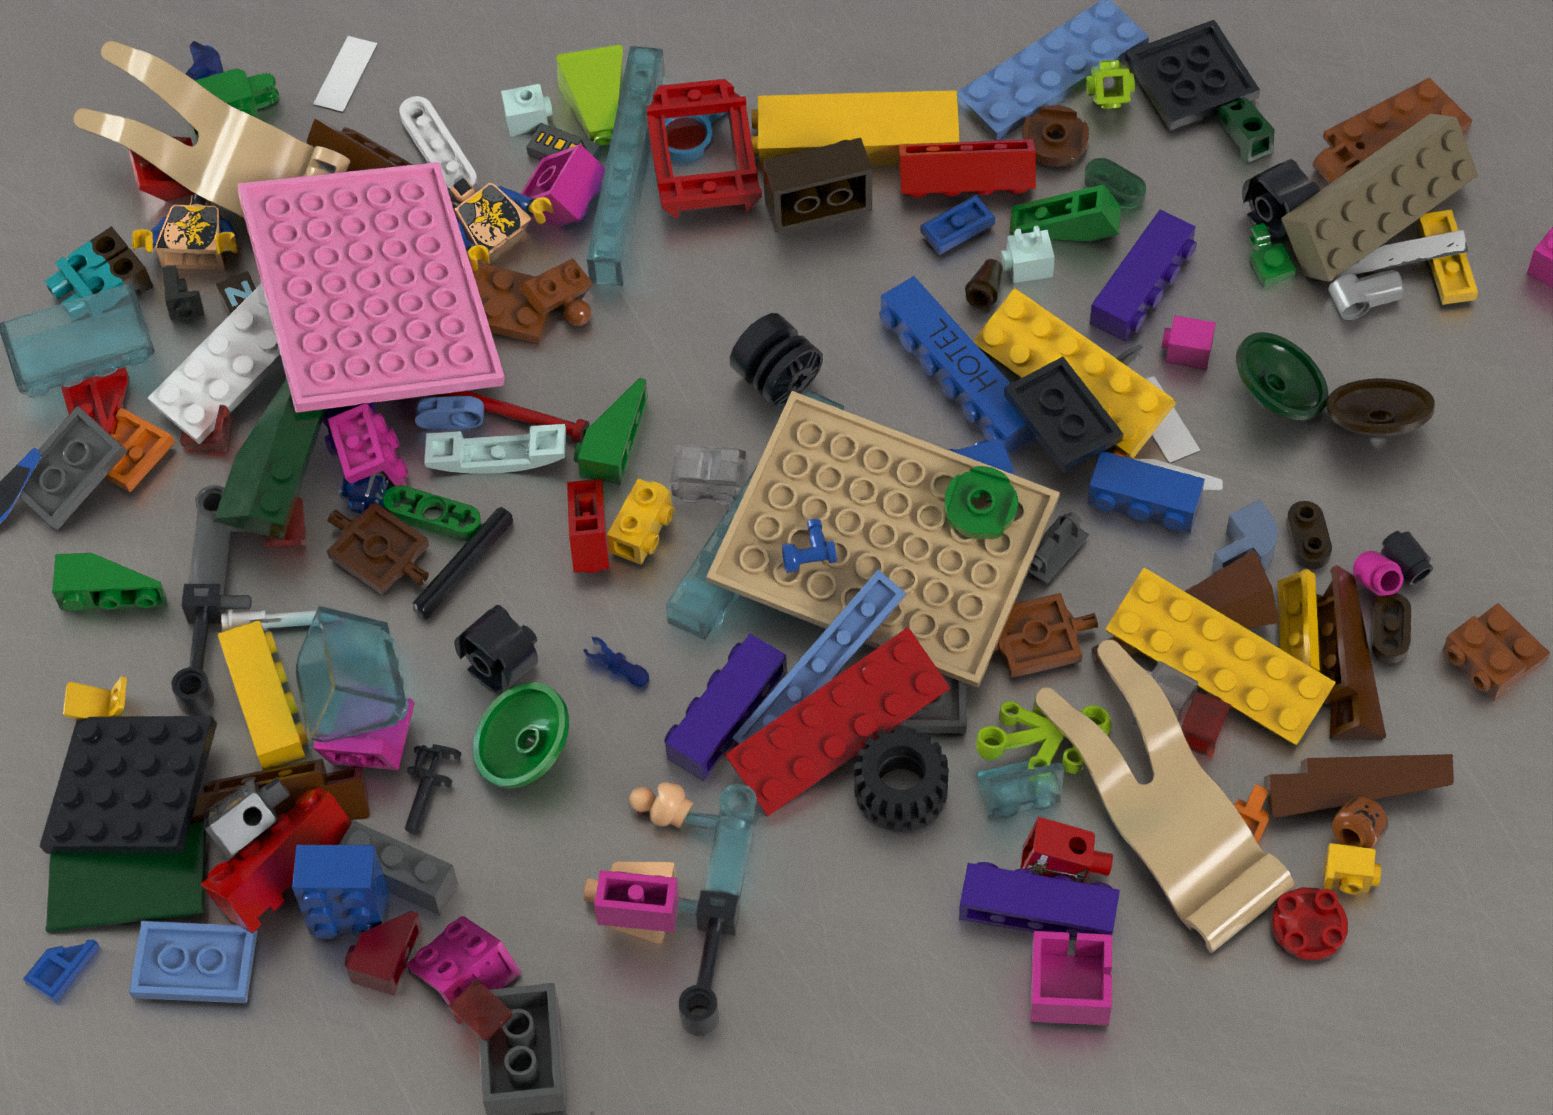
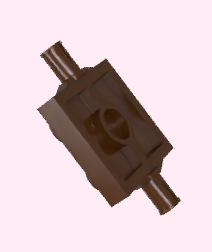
M373 502L363 514L352 520L341 514L338 510H333V515L329 514L327 522L341 530V533L336 542L327 550L328 558L379 594L383 595L403 575L415 581L419 586L424 584L423 580L427 581L429 573L414 563L429 547L428 538L377 503Z

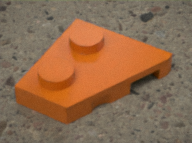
M121 407L116 415L118 425L115 434L111 435L128 452L104 478L131 492L175 442L171 434Z

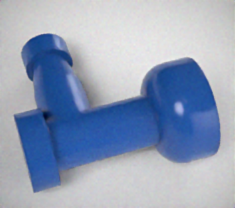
M811 519L807 522L812 548L798 550L791 543L782 545V556L786 574L798 571L800 564L824 560H828L829 563L837 562L834 541L825 542L820 519Z

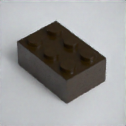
M861 137L852 140H842L835 144L818 148L812 147L788 155H777L771 159L763 160L765 203L775 233L872 210V166Z

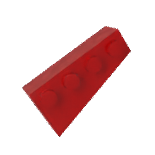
M318 787L303 793L297 799L296 806L286 814L278 815L277 821L267 830L239 850L228 862L216 865L208 873V878L201 885L228 920L253 934L262 925L258 918L265 910L269 908L270 911H275L285 901L281 895L293 884L296 845L340 844L352 821L331 793Z

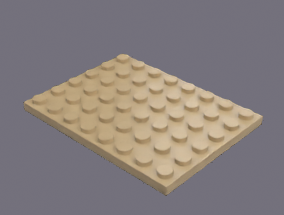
M792 391L710 567L706 580L710 584L827 629L879 569L907 595L865 644L878 648L909 627L941 674L979 688L1058 502L1060 492L997 469L1010 479V484L1016 490L1018 496L1016 517L1011 526L997 539L969 538L948 524L944 508L946 489L950 481L958 474L960 476L976 466H992ZM980 495L978 500H971V504L975 505V508L978 510L989 508L992 503H987L988 497ZM811 519H820L825 542L834 541L837 562L829 563L828 560L804 563L800 564L798 571L786 574L782 556V545L791 543L798 550L812 548L807 522Z

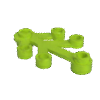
M1035 700L1033 712L1022 708L1014 701H1006L1000 707V722L1006 726H1015L1022 723L1034 729L1006 734L996 726L983 727L977 735L976 750L983 759L996 760L1004 754L1005 750L1044 742L1037 755L1030 758L1027 767V774L1031 779L1043 781L1048 778L1051 761L1062 741L1067 737L1038 709ZM1089 705L1084 707L1082 711H1079L1098 725L1107 736L1110 734L1112 721L1109 713L1104 708L1097 705ZM1073 745L1072 748L1065 750L1063 753L1061 766L1064 771L1071 774H1077L1083 770L1085 762Z

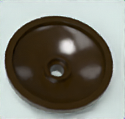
M1373 378L1350 382L1335 389L1327 398V413L1337 425L1345 430L1368 438H1393L1412 432L1428 422L1435 411V401L1430 392L1414 383L1397 379Z

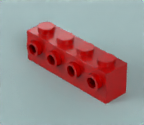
M1033 139L899 144V183L901 194H907L910 197H923L927 193L956 196L961 192L974 191V193L979 195L992 194L994 190H1008L1010 193L1019 194L1027 192L1028 189H1036V150Z

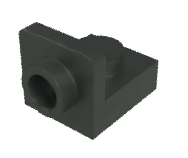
M176 265L162 267L165 302L170 319H190L194 316L204 315V307L199 291H188L186 279L179 278Z

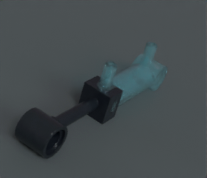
M741 783L727 786L722 791L719 797L720 809L718 815L690 811L686 818L687 826L715 830L704 889L700 891L699 900L679 898L677 913L695 915L698 930L707 931L696 985L686 988L679 998L681 1024L688 1033L696 1036L711 1033L719 1021L717 998L711 990L721 935L735 936L740 914L739 902L753 830L758 820L756 794L749 786ZM736 805H743L747 807L742 812H734L731 810V808ZM695 1006L708 1008V1011L702 1015H694L689 1012Z

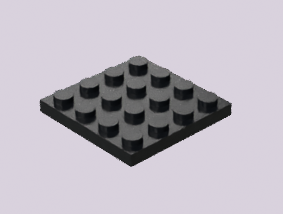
M124 716L77 719L39 847L46 854H183L217 727L215 719L212 716Z

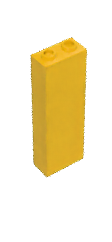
M957 90L758 96V109H751L752 129H758V135L752 136V147L754 156H759V169H763V160L771 159L777 155H788L804 151L808 148H818L835 144L842 140H852L860 137L871 166L899 165V144L960 142Z

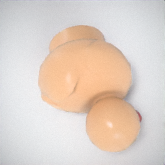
M673 782L659 784L657 788L659 794L656 799L653 791L644 786L637 787L631 792L629 803L637 811V815L649 811L651 822L660 827L672 824L680 828L694 802L685 798L683 787Z

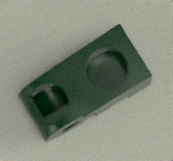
M1240 98L1218 108L1221 126L1226 133L1231 134L1232 139L1241 148L1240 155L1246 163L1273 153L1275 129L1247 98Z

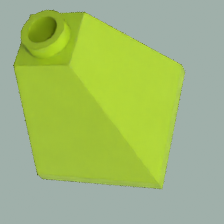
M622 44L556 54L559 89L586 137L594 143H599L600 146L611 144L617 137L624 79Z

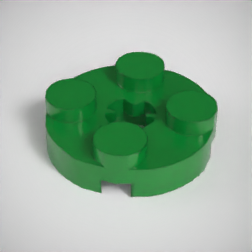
M987 466L970 468V471L964 472L960 476L959 474L955 476L946 489L944 508L948 524L964 536L973 539H997L1011 526L1016 517L1018 507L1016 490L1010 484V479L1003 472ZM980 495L988 497L987 503L991 502L992 504L989 508L978 510L975 508V505L971 504V500H978Z

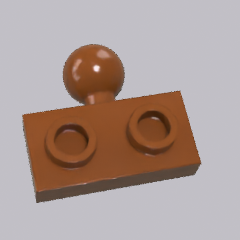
M573 258L526 281L520 288V291L540 316L563 305L565 307V319L572 326H583L591 318L589 304L584 300L575 298L588 292L593 282Z

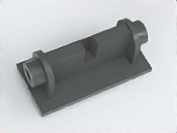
M1070 512L1068 515H1060L1044 533L1030 565L1028 573L1046 585L1089 537V534L1080 528L1081 518L1076 513Z

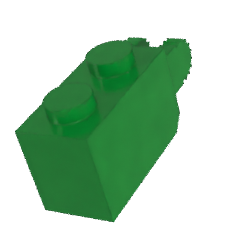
M236 68L195 80V82L220 100L254 117L259 116L257 109L267 107L270 104L273 105L279 98V92L275 88V77L267 72L265 74L262 73V75L257 74L247 77L245 71ZM193 128L195 135L198 134V131Z

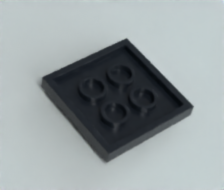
M1215 20L1126 51L1125 60L1170 131L1217 114L1219 107L1245 97L1249 101L1259 98V87Z

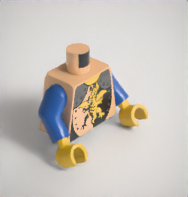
M462 178L449 189L460 203L454 209L473 271L479 269L478 263L481 261L490 264L489 255L523 231L531 221V215H534L538 224H543L546 219L542 212H554L548 198L540 197L533 199L505 187H497L491 182L476 192L467 179Z
M193 194L190 205L172 206L167 217H163L151 231L147 229L134 230L132 232V249L136 250L143 247L146 252L151 253L153 248H155L161 268L176 265V268L225 270V251L237 253L239 237L230 221L222 218L218 207L210 206V201L197 194Z

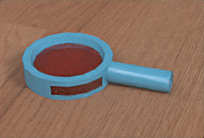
M727 112L665 119L670 159L678 162H691L705 156L713 143L711 124Z

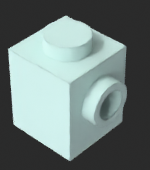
M540 84L501 91L510 137L534 133L541 123L548 125L547 116H552L553 112L550 97H543Z

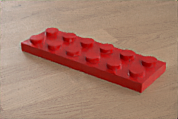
M907 627L724 755L764 814L769 816L854 757L860 749H865V742L870 737L876 741L878 732L885 730L888 733L892 728H895L948 691L950 686L910 628Z

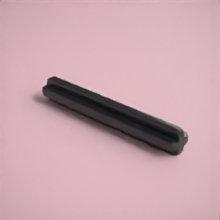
M503 507L497 508L413 601V611L424 619L428 618L513 523V515Z

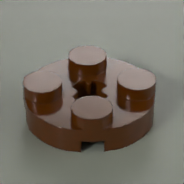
M1059 105L1045 106L1040 108V112L1032 118L1031 115L1026 118L1022 128V139H1033L1036 150V163L1054 167H1072L1079 162L1080 157L1088 147L1089 127L1084 120L1083 123L1077 117V112L1071 108ZM1052 132H1058L1061 139L1054 140L1047 135L1052 136Z

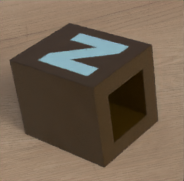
M248 271L230 276L216 283L222 305L228 316L256 289Z

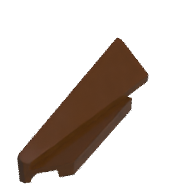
M318 118L314 119L307 138V144L313 147H324L347 157L350 160V164L346 172L413 165L353 129L344 127L342 131H339Z
M322 758L213 780L203 786L204 793L198 794L191 823L204 822V811L247 782L254 780L261 789L276 777L283 782L290 793L289 797L275 806L277 816L283 813L286 814L296 806L297 799L303 793L318 787L334 796L349 819L368 818L370 808L364 767L354 766L326 774ZM250 807V808H248V809H246V810H247V811H254V810H256L257 808H256V807Z

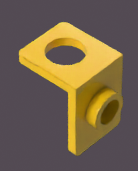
M121 676L111 690L68 682L65 690L63 715L79 720L88 719V717H118L125 706L127 677Z

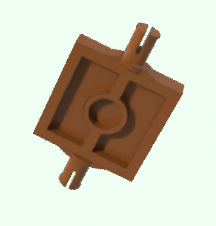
M1061 593L1015 603L994 652L999 651L1000 655L1005 659L1011 678L1082 662V652L1077 640V634L1080 631L1098 628L1096 614L1092 613L1074 618L1066 608Z

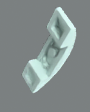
M565 424L530 426V434L463 438L461 431L426 433L424 464L432 469L470 474L508 473L541 467L565 458L566 426Z

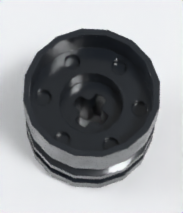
M770 313L759 318L743 332L735 343L729 360L730 367L749 384H754V389L773 407H780L786 405L792 391L802 394L812 384L822 366L823 353L803 335H798V331L779 313Z

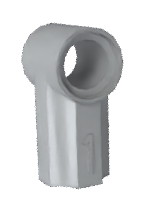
M1393 269L1359 279L1354 274H1346L1335 279L1329 286V292L1344 320L1357 319L1368 312L1371 307L1401 300L1404 295L1402 279L1398 271L1395 272Z

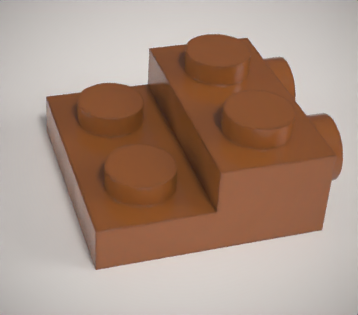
M1499 603L1480 617H1471L1447 635L1443 647L1449 661L1453 665L1461 667L1471 677L1473 684L1480 691L1486 692L1493 700H1496L1548 660L1550 652Z

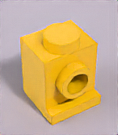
M1329 843L1325 857L1322 889L1331 890V888H1337L1347 894H1359L1361 892L1369 893L1371 886L1379 887L1381 864H1375L1376 849Z

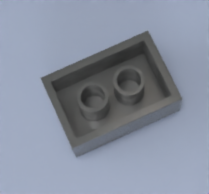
M547 983L476 991L482 1095L486 1114L531 1115L567 1111L559 1003L555 984Z

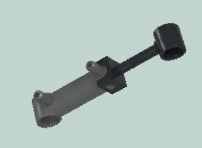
M211 485L201 489L195 498V506L198 512L188 584H184L181 603L187 622L194 623L189 667L178 671L173 676L171 688L179 708L189 716L203 715L210 710L214 703L212 688L203 671L208 625L222 624L221 614L225 613V609H250L252 606L250 595L223 594L231 532L251 531L214 522L217 510H211L218 508L224 491V487L218 485ZM192 689H199L194 694H187Z

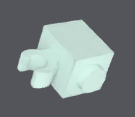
M1034 226L1033 232L1022 234L1021 229H1016L1014 235L1007 236V249L1001 251L1004 271L1010 270L1013 283L1053 277L1055 256L1048 230L1040 231L1039 226Z

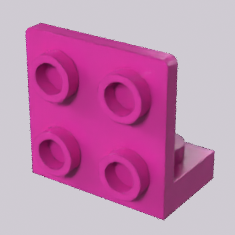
M365 403L328 418L346 480L350 484L384 471L395 486H406L404 478L408 477L409 473L402 457H398L395 450L400 447L398 438L392 427L387 428L380 412L375 414L370 406Z
M348 693L344 699L337 731L332 732L331 736L317 735L313 749L333 765L398 770L414 708V701L411 698Z
M460 916L456 921L448 924L439 936L427 946L421 948L415 957L406 964L411 973L441 994L455 1017L462 1023L467 1022L477 1013L476 991L505 988L522 973L502 941L465 916Z

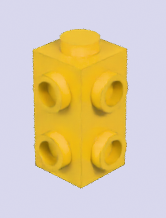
M639 478L637 479L607 533L609 553L640 565L643 564L648 553H654L659 542L660 530L663 525H669L674 515L675 507L671 502L670 490L658 482H647Z

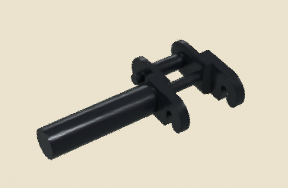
M433 744L432 748H428L425 745L414 747L413 751L417 754L414 766L407 768V773L412 775V778L416 779L418 777L422 779L420 780L405 825L407 832L412 834L419 833L434 786L440 787L442 782L445 783V787L450 788L452 786V779L444 775L434 774L437 761H441L442 758L449 759L450 755H453L455 760H460L462 753L455 748ZM425 757L432 759L429 769L421 768Z

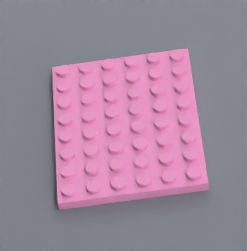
M439 162L238 183V195L296 413L504 385L505 376Z

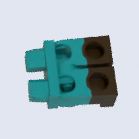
M112 226L73 251L66 259L62 257L57 260L55 264L59 271L44 281L49 292L56 300L72 291L73 295L62 301L61 304L73 322L88 313L96 320L103 315L102 311L112 309L121 299L139 289L141 293H144L154 287L146 267L133 251L128 248V245Z

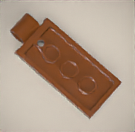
M1427 78L1324 131L1323 139L1330 147L1318 154L1313 162V167L1331 184L1429 114L1457 117L1462 133L1470 129L1473 120L1434 81Z
M478 263L479 269L473 271L491 333L539 344L549 312L540 316L520 291V288L526 281L536 276Z

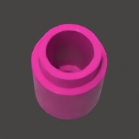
M1377 551L1362 553L1353 565L1355 580L1377 595H1392L1403 584V574L1399 565Z

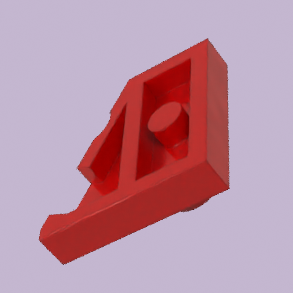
M126 367L61 386L68 414L70 415L79 406L109 434H115L118 424L116 415L123 405L129 383Z

